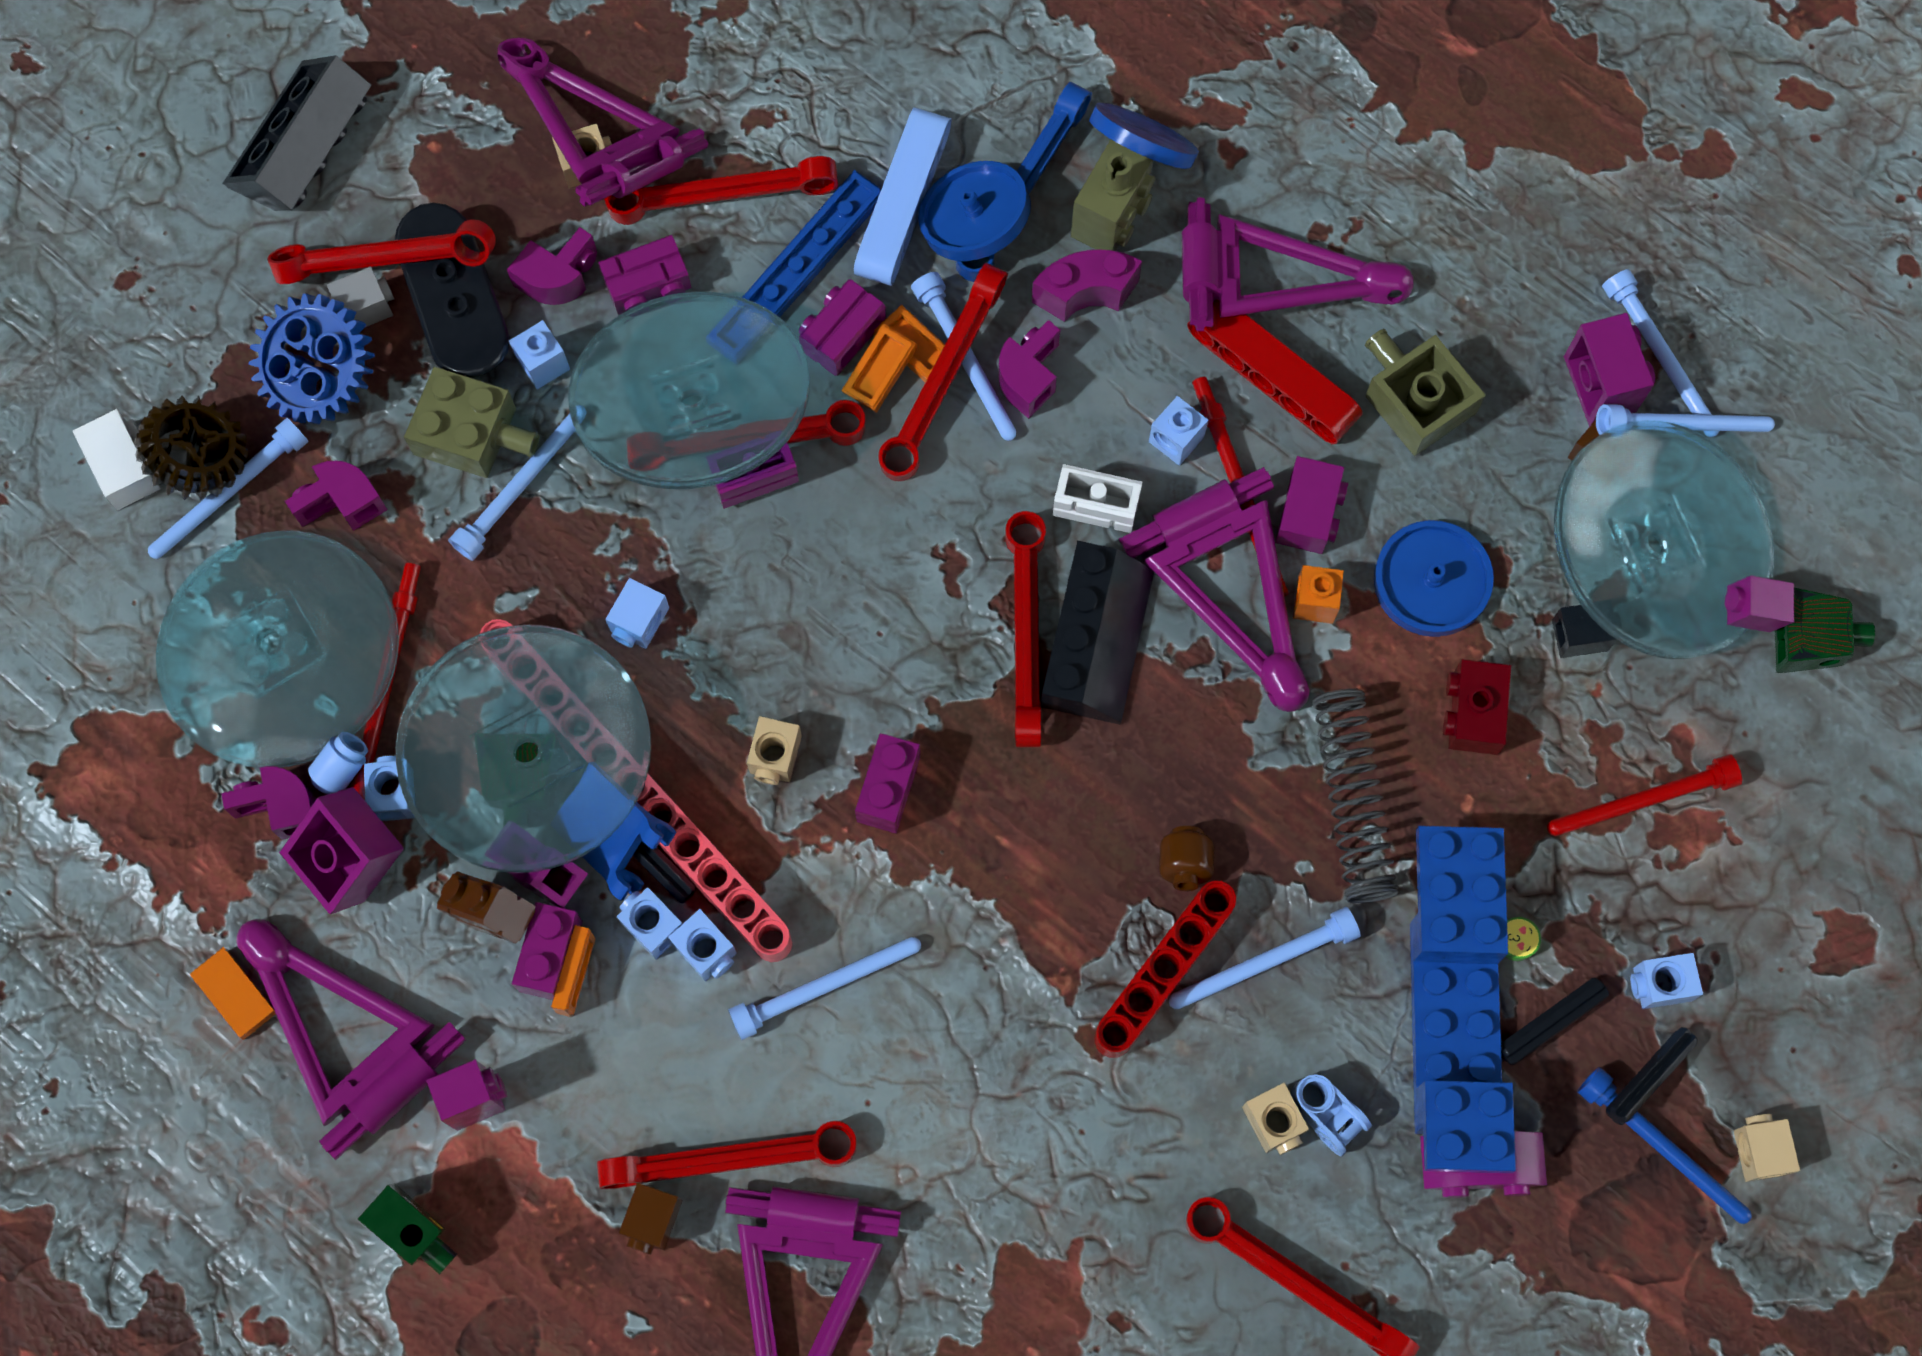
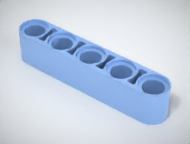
M913 107L858 250L854 264V275L889 286L894 284L918 221L920 205L931 186L947 143L952 122L950 117Z

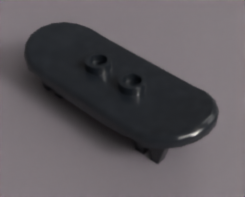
M434 202L421 204L411 209L401 219L396 229L395 240L455 233L459 226L467 221V219L458 210L446 204ZM461 235V239L466 247L480 252L473 235ZM455 257L400 263L431 355L437 367L469 378L482 376L494 370L508 353L510 337L484 263L474 267L460 263Z

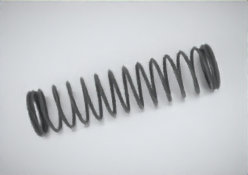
M1340 689L1320 694L1312 701L1313 707L1321 711L1317 714L1315 721L1324 726L1317 736L1327 741L1321 747L1320 752L1330 757L1323 764L1325 770L1332 772L1325 783L1330 787L1336 788L1329 794L1328 799L1333 803L1339 804L1331 811L1333 817L1341 820L1334 826L1333 830L1340 835H1344L1337 842L1336 846L1341 850L1348 851L1341 856L1339 862L1344 866L1352 867L1345 871L1341 878L1346 882L1355 883L1345 890L1344 896L1347 897L1345 900L1350 903L1375 902L1396 896L1399 893V886L1393 883H1382L1395 880L1397 878L1396 875H1384L1366 880L1346 878L1347 874L1357 869L1386 866L1392 864L1394 860L1380 859L1363 864L1346 863L1343 861V859L1354 853L1384 850L1389 848L1391 844L1387 842L1377 843L1360 848H1348L1340 845L1343 841L1354 836L1376 835L1385 833L1389 829L1383 826L1357 832L1338 830L1339 826L1349 821L1375 819L1386 814L1384 811L1365 812L1351 817L1335 814V811L1346 805L1374 803L1383 798L1381 795H1368L1348 801L1332 798L1335 793L1344 789L1367 788L1380 783L1378 779L1361 780L1346 785L1330 783V779L1339 774L1367 772L1374 770L1378 766L1374 763H1365L1340 770L1327 767L1329 762L1337 758L1361 757L1372 754L1375 751L1371 747L1352 749L1338 754L1324 751L1328 745L1333 743L1361 741L1370 738L1372 735L1370 732H1356L1334 739L1322 736V732L1331 727L1356 726L1364 724L1369 720L1366 716L1345 718L1332 723H1325L1319 720V717L1327 712L1352 711L1363 708L1367 704L1364 702L1366 697L1362 690ZM1356 697L1342 702L1321 703L1335 698Z

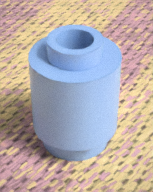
M341 732L338 736L332 737L308 768L314 787L326 794L346 789L366 762L365 755L368 753L366 744L349 732Z

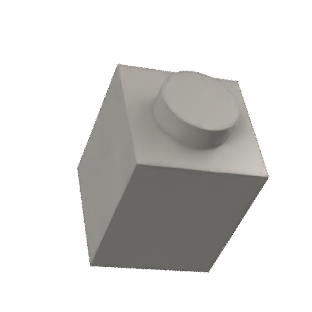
M371 266L327 284L332 299L344 302V308L355 310L356 315L353 320L365 322V327L393 316L388 301L394 299L385 277L377 280Z

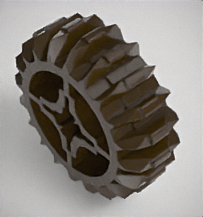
M182 395L177 399L176 405L166 398L161 404V408L153 406L148 416L141 420L138 428L139 433L136 434L134 442L137 448L135 453L136 461L142 463V475H153V487L160 484L167 485V495L173 493L174 490L181 491L184 500L190 496V493H195L200 501L206 498L208 492L217 497L222 493L223 487H232L236 480L235 475L242 474L245 467L243 464L246 463L248 457V449L245 448L247 439L246 435L240 433V422H229L231 417L229 410L221 413L217 412L215 401L209 407L201 405L202 402L199 396L193 403H188ZM179 430V433L170 434L169 438L160 439L171 431ZM223 457L222 460L214 465L204 466V463L212 462L214 458Z

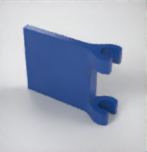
M595 762L589 763L551 826L606 880L610 892L620 901L624 900L628 893L631 895L635 891L640 892L644 885V882L637 875L625 869L640 843L643 841L651 849H656L660 842L664 846H669L676 834L672 826L648 813Z

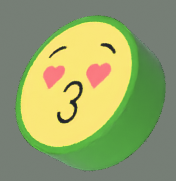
M1514 917L1507 920L1508 954L1505 957L1513 961H1523L1530 958L1540 947L1541 935L1538 927L1531 920L1523 917Z

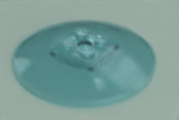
M717 292L678 293L659 297L627 310L605 325L590 340L579 356L571 375L568 392L569 411L574 429L584 448L598 463L617 476L644 486L661 489L701 488L729 481L755 469L786 444L804 416L810 394V375L806 355L799 339L792 329L772 311L748 299ZM689 396H699L702 398L696 404L687 405L682 403Z
M1636 421L1616 426L1590 441L1578 452L1564 473L1554 509L1556 549L1560 565L1572 592L1585 611L1603 630L1632 649L1666 659H1690L1716 652L1733 643L1748 630L1747 628L1727 625V609L1725 607L1727 586L1750 575L1772 579L1774 544L1770 523L1761 498L1746 473L1726 451L1710 439L1687 427L1663 421ZM1649 535L1658 539L1661 546L1660 554L1650 548L1648 543Z
M273 531L246 537L220 549L201 563L186 578L171 600L161 623L156 648V672L162 698L169 713L183 732L200 747L221 759L255 768L265 766L281 768L306 763L316 759L332 737L338 736L341 732L356 734L381 704L394 675L398 657L399 635L396 613L391 598L378 575L360 556L341 543L325 536L302 531ZM272 633L279 634L280 643L278 647L271 652H263L261 647L263 639Z
M516 625L494 629L474 636L448 651L434 663L414 688L402 713L396 740V767L403 796L414 817L429 836L444 849L464 861L486 869L515 873L537 872L570 863L586 855L607 840L622 825L640 797L647 778L651 757V731L648 715L638 689L626 670L614 657L594 642L576 633L543 625ZM528 742L536 744L538 746V754L535 759L530 762H520L516 759V751L520 745Z

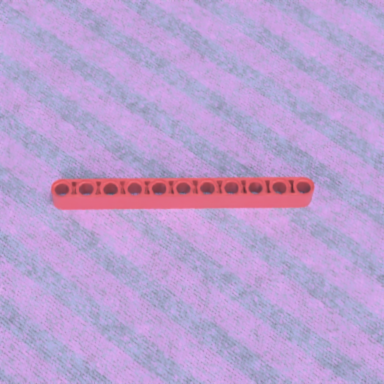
M501 619L491 620L486 623L480 631L479 640L490 661L587 767L592 762L597 764L598 758L605 752L611 751L618 755L614 764L601 768L624 790L633 781L643 782L645 784L644 790L641 794L632 798L651 815L654 816L655 813L663 810L672 813V818L668 824L674 828L676 834L669 846H664L661 842L658 846L759 957L768 962H779L786 958L792 948V939L789 929L781 918L513 625ZM500 636L510 637V642L506 647L498 650L492 649L495 639ZM530 664L537 666L533 676L525 679L518 677L522 667ZM556 693L564 695L563 701L557 707L548 708L544 706L548 696ZM582 722L590 724V730L586 735L582 737L571 736V730L576 724ZM693 840L700 844L697 853L691 857H682L678 854L679 847L685 841ZM716 870L727 873L726 882L722 886L712 888L706 885L705 881L709 873ZM747 900L755 904V910L751 916L738 918L733 915V910L737 903ZM769 931H778L783 935L782 943L775 949H766L761 946L762 937Z

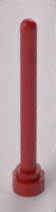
M1728 754L1712 760V764L1706 766L1705 771L1551 820L1547 824V831L1552 836H1559L1710 786L1714 789L1721 788L1725 791L1742 785L1741 770L1733 755Z

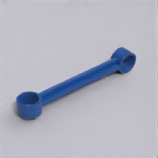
M1069 82L1063 89L1054 107L1053 115L1017 170L1029 194L1071 127H1076L1090 104L1092 92L1073 82ZM993 254L988 256L989 261L987 263L994 266ZM955 261L959 275L968 281L974 282L981 268H968L961 261Z

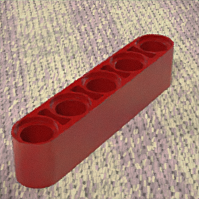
M1219 300L1213 301L1212 327L1205 326L1204 331H1197L1195 325H1190V321L1187 323V328L1195 339L1324 441L1330 444H1337L1363 415L1361 407L1351 396L1246 314L1220 318Z
M1214 880L1208 882L1200 889L1101 1019L1095 1032L1094 1042L1102 1055L1108 1058H1118L1125 1055L1131 1049L1227 922L1236 905V895L1234 889L1229 884ZM1211 894L1221 896L1225 900L1226 909L1221 912L1209 910L1204 902L1205 897ZM1185 927H1193L1199 931L1202 937L1201 942L1197 945H1188L1181 940L1179 931ZM1160 960H1168L1175 965L1177 973L1169 979L1161 978L1156 974L1154 964ZM1135 993H1143L1150 999L1151 1008L1146 1012H1137L1130 1007L1129 997ZM1110 1026H1117L1125 1032L1126 1042L1120 1046H1111L1104 1040L1103 1031Z

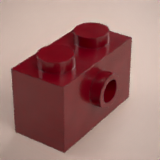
M1462 659L1455 671L1449 672L1446 695L1452 696L1451 711H1446L1443 723V735L1449 736L1448 749L1492 755L1500 753L1506 745L1511 665Z

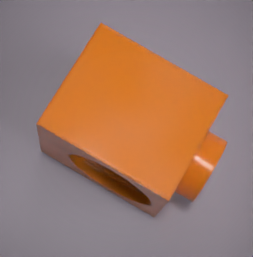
M1303 565L1297 579L1293 619L1333 624L1340 610L1344 570Z

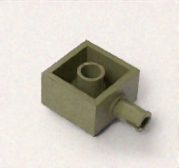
M1110 140L1074 201L1071 237L1096 250L1116 251L1119 245L1125 247L1134 231V226L1131 225L1137 214L1141 216L1145 214L1153 195L1149 192L1155 181V177L1151 175L1153 160Z
M1386 329L1379 330L1366 341L1365 347L1372 352L1385 369L1372 378L1365 397L1414 457L1478 412L1486 396L1485 393L1436 335L1408 354L1402 352L1387 334Z
M433 367L406 430L404 439L415 456L488 478L500 447L533 457L539 444L540 435L538 432H531L510 425L516 411V406L509 390Z

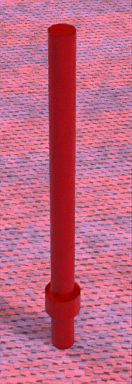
M1199 377L1192 382L1202 408L1199 413L1208 419L1207 428L1210 429L1228 480L1232 483L1244 477L1224 424L1227 418L1221 403H1216L1207 377ZM1252 499L1240 505L1241 510L1243 511L1255 505L1254 500ZM1251 531L1249 535L1255 548L1253 531ZM1281 574L1282 586L1285 597L1289 594V592L1286 587L1283 576Z
M405 563L399 590L393 593L390 610L393 611L362 737V741L368 748V753L365 755V763H374L409 615H414L418 600L414 595L421 566L414 563ZM363 765L352 779L351 787H354L365 800Z

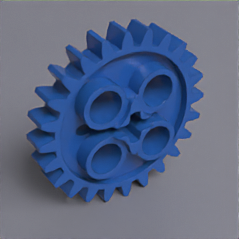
M305 293L302 294L301 300L288 297V308L276 304L274 307L277 317L273 318L266 315L263 317L268 326L267 330H255V333L262 339L261 344L250 345V349L259 353L258 358L249 361V365L259 368V372L251 380L264 384L259 389L258 396L270 398L267 407L279 410V416L289 419L293 418V421L304 424L306 421L308 423L320 424L322 419L335 421V411L343 414L349 413L346 401L360 402L355 390L357 388L368 389L369 386L361 378L363 374L373 373L371 368L364 366L365 360L375 357L374 353L364 350V346L372 341V337L359 334L366 326L365 322L353 320L356 311L344 308V302L335 299L330 301V297L318 294L315 298V296ZM306 325V328H307L306 336H305L304 339L302 340V339H301V331H302V329L304 328V326ZM338 342L339 350L337 355L333 357V347ZM285 343H288L297 350L308 352L310 357L337 368L339 374L336 376L326 368L315 366L311 360L291 353L284 348ZM290 362L289 373L285 376V366ZM321 378L322 388L319 391V393H317L316 385L319 379Z

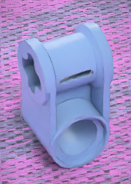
M1308 1075L1297 1082L1291 1090V1096L1303 1119L1314 1129L1324 1144L1338 1156L1342 1157L1346 1153L1345 1147L1362 1130L1368 1131L1372 1127L1367 1116L1348 1100L1329 1079L1322 1075ZM1306 1085H1315L1321 1091L1323 1098L1319 1107H1312L1303 1099V1089ZM1348 1121V1125L1338 1134V1130Z

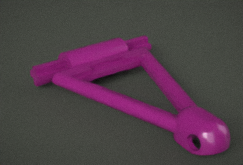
M512 38L498 45L497 56L501 67L516 81L521 83L581 185L576 187L575 191L580 196V203L584 207L611 195L616 198H622L682 168L685 158L708 147V141L704 138L705 132L702 129H693L677 137L679 128L549 62L546 52L533 40ZM525 44L531 50L529 55L525 51ZM546 79L642 130L586 156L543 85L542 80Z
M1198 197L1196 202L1188 203V226L1182 231L1183 297L1189 302L1190 325H1195L1197 331H1204L1205 326H1213V301L1219 300V316L1223 318L1361 298L1371 303L1393 305L1406 300L1412 292L1414 286L1413 274L1402 264L1382 261H1361L1222 214L1218 216L1216 230L1211 225V206L1205 203V198ZM1239 240L1354 277L1355 279L1241 296ZM1393 290H1400L1402 292V295L1399 297L1388 296Z
M1262 467L1230 484L1224 479L1153 514L1154 522L1119 538L1125 554L1132 558L1165 543L1168 548L1150 556L1144 562L1260 677L1261 684L1271 703L1279 710L1294 712L1301 709L1307 703L1310 689L1304 673L1295 659L1268 501H1261L1243 511L1240 508V505L1274 489L1268 471L1266 472L1265 468ZM1253 531L1274 654L1267 656L1178 567Z
M253 919L247 921L240 927L237 933V946L261 977L323 1126L330 1124L347 1107L350 1110V1113L319 1141L326 1152L335 1160L367 1131L374 1135L428 1085L426 1080L439 1075L435 1069L466 1041L463 1035L448 1022L417 1051L414 1046L434 1028L435 1025L293 946L276 926L266 920ZM290 968L398 1028L333 1089L329 1084L283 974L288 972Z
M777 1186L772 1187L771 1193L729 1187L725 1213L767 1219L766 1228L737 1224L756 1356H778L762 1250L851 1262L808 1356H831L883 1244L854 1240L855 1232L898 1237L901 1211L859 1205V1198Z

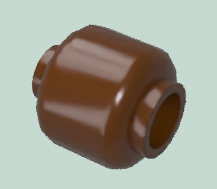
M1179 826L1172 829L1171 833L1164 836L1160 843L1159 871L1161 877L1167 882L1172 883L1173 887L1180 891H1194L1198 889V885L1208 882L1214 873L1213 840L1198 827Z

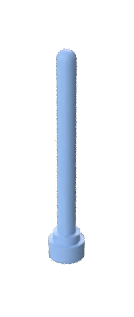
M1625 269L1605 281L1602 285L1605 293L1610 300L1615 299L1617 304H1623L1692 414L1712 415L1636 296L1638 293L1636 288L1638 282L1630 269ZM1703 431L1708 437H1714L1719 433V431Z
M930 272L914 281L911 289L918 302L924 303L926 307H931L945 335L949 338L956 320L944 300L946 297L944 292L946 285L938 272ZM970 347L962 362V366L1001 437L1006 441H1011L1016 437V429Z
M1603 404L1598 409L1596 415V428L1602 437H1620L1630 429L1769 432L1775 426L1773 418L1769 416L1631 413L1620 404Z
M575 407L472 525L467 524L464 528L459 527L448 541L460 554L474 561L484 549L482 545L486 541L484 535L585 421L587 411L583 407Z
M288 418L284 419L275 427L277 432L272 435L274 440L244 464L245 467L242 474L235 475L234 485L230 488L223 487L222 493L217 497L210 493L148 547L149 556L154 559L161 558L282 453L286 452L289 454L293 449L296 452L309 442L307 438Z
M1348 907L1339 909L1330 914L1331 918L1325 920L1324 926L1171 994L1169 1005L1173 1009H1181L1330 941H1333L1335 944L1341 941L1347 944L1361 937L1356 920Z
M916 937L907 938L757 1006L754 1003L745 1006L743 1002L728 1009L741 1041L757 1034L756 1029L763 1026V1021L919 952L921 942Z

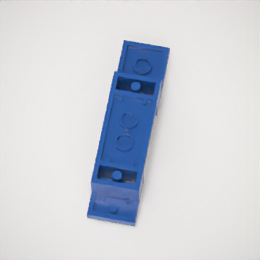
M1418 826L1416 829L1418 913L1410 923L1414 1124L1415 1134L1424 1135V1171L1516 1172L1513 1083H1502L1498 964L1508 954L1504 828Z

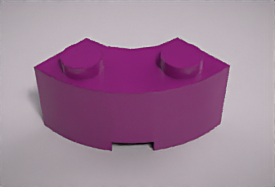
M1086 250L1070 254L1052 263L1034 280L1032 303L1064 322L1076 311L1089 306H1105L1119 311L1140 280L1142 261L1128 254L1112 250Z
M1514 1131L1516 1172L1424 1171V1136H1420L1424 1189L1442 1190L1443 1198L1469 1197L1468 1189H1503L1504 1196L1531 1195L1530 1187L1547 1185L1543 1133Z

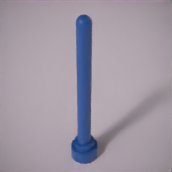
M1601 1067L1595 1069L1577 1090V1093L1590 1104L1595 1102L1600 1107L1603 1104L1607 1107L1618 1095L1615 1092L1617 1087L1612 1083L1613 1078ZM1638 1111L1628 1122H1625L1738 1223L1746 1224L1751 1220L1752 1213L1742 1202Z

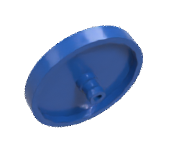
M1097 103L1089 119L1090 123L1098 131L1116 143L1142 156L1172 167L1191 168L1199 153L1193 143L1174 130L1142 114L1117 105Z
M995 161L968 163L946 173L928 190L919 209L918 220L920 230L930 248L944 258L955 261L982 259L1002 250L1021 233L1030 215L1031 199L1022 177L1010 166Z
M1429 520L1405 526L1390 537L1383 546L1376 561L1373 580L1375 593L1381 607L1396 624L1418 635L1440 637L1451 635L1467 628L1481 615L1492 594L1494 575L1486 550L1472 534L1448 522Z

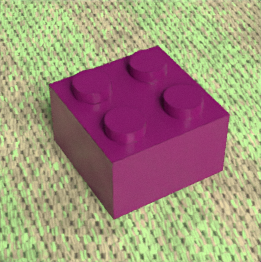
M1627 313L1581 324L1563 356L1589 427L1595 421L1597 411L1603 404H1620L1631 413H1636L1654 386L1655 373L1653 366L1644 359L1640 348L1642 341L1639 329L1636 325L1631 324Z
M351 787L318 797L279 853L331 915L364 903L404 850V847L355 788Z

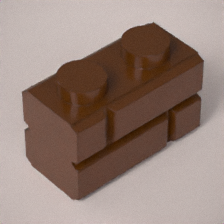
M458 871L452 874L451 878L444 884L441 896L437 902L438 910L455 918V920L465 926L514 944L521 940L536 912L535 905L517 896V894L504 886Z

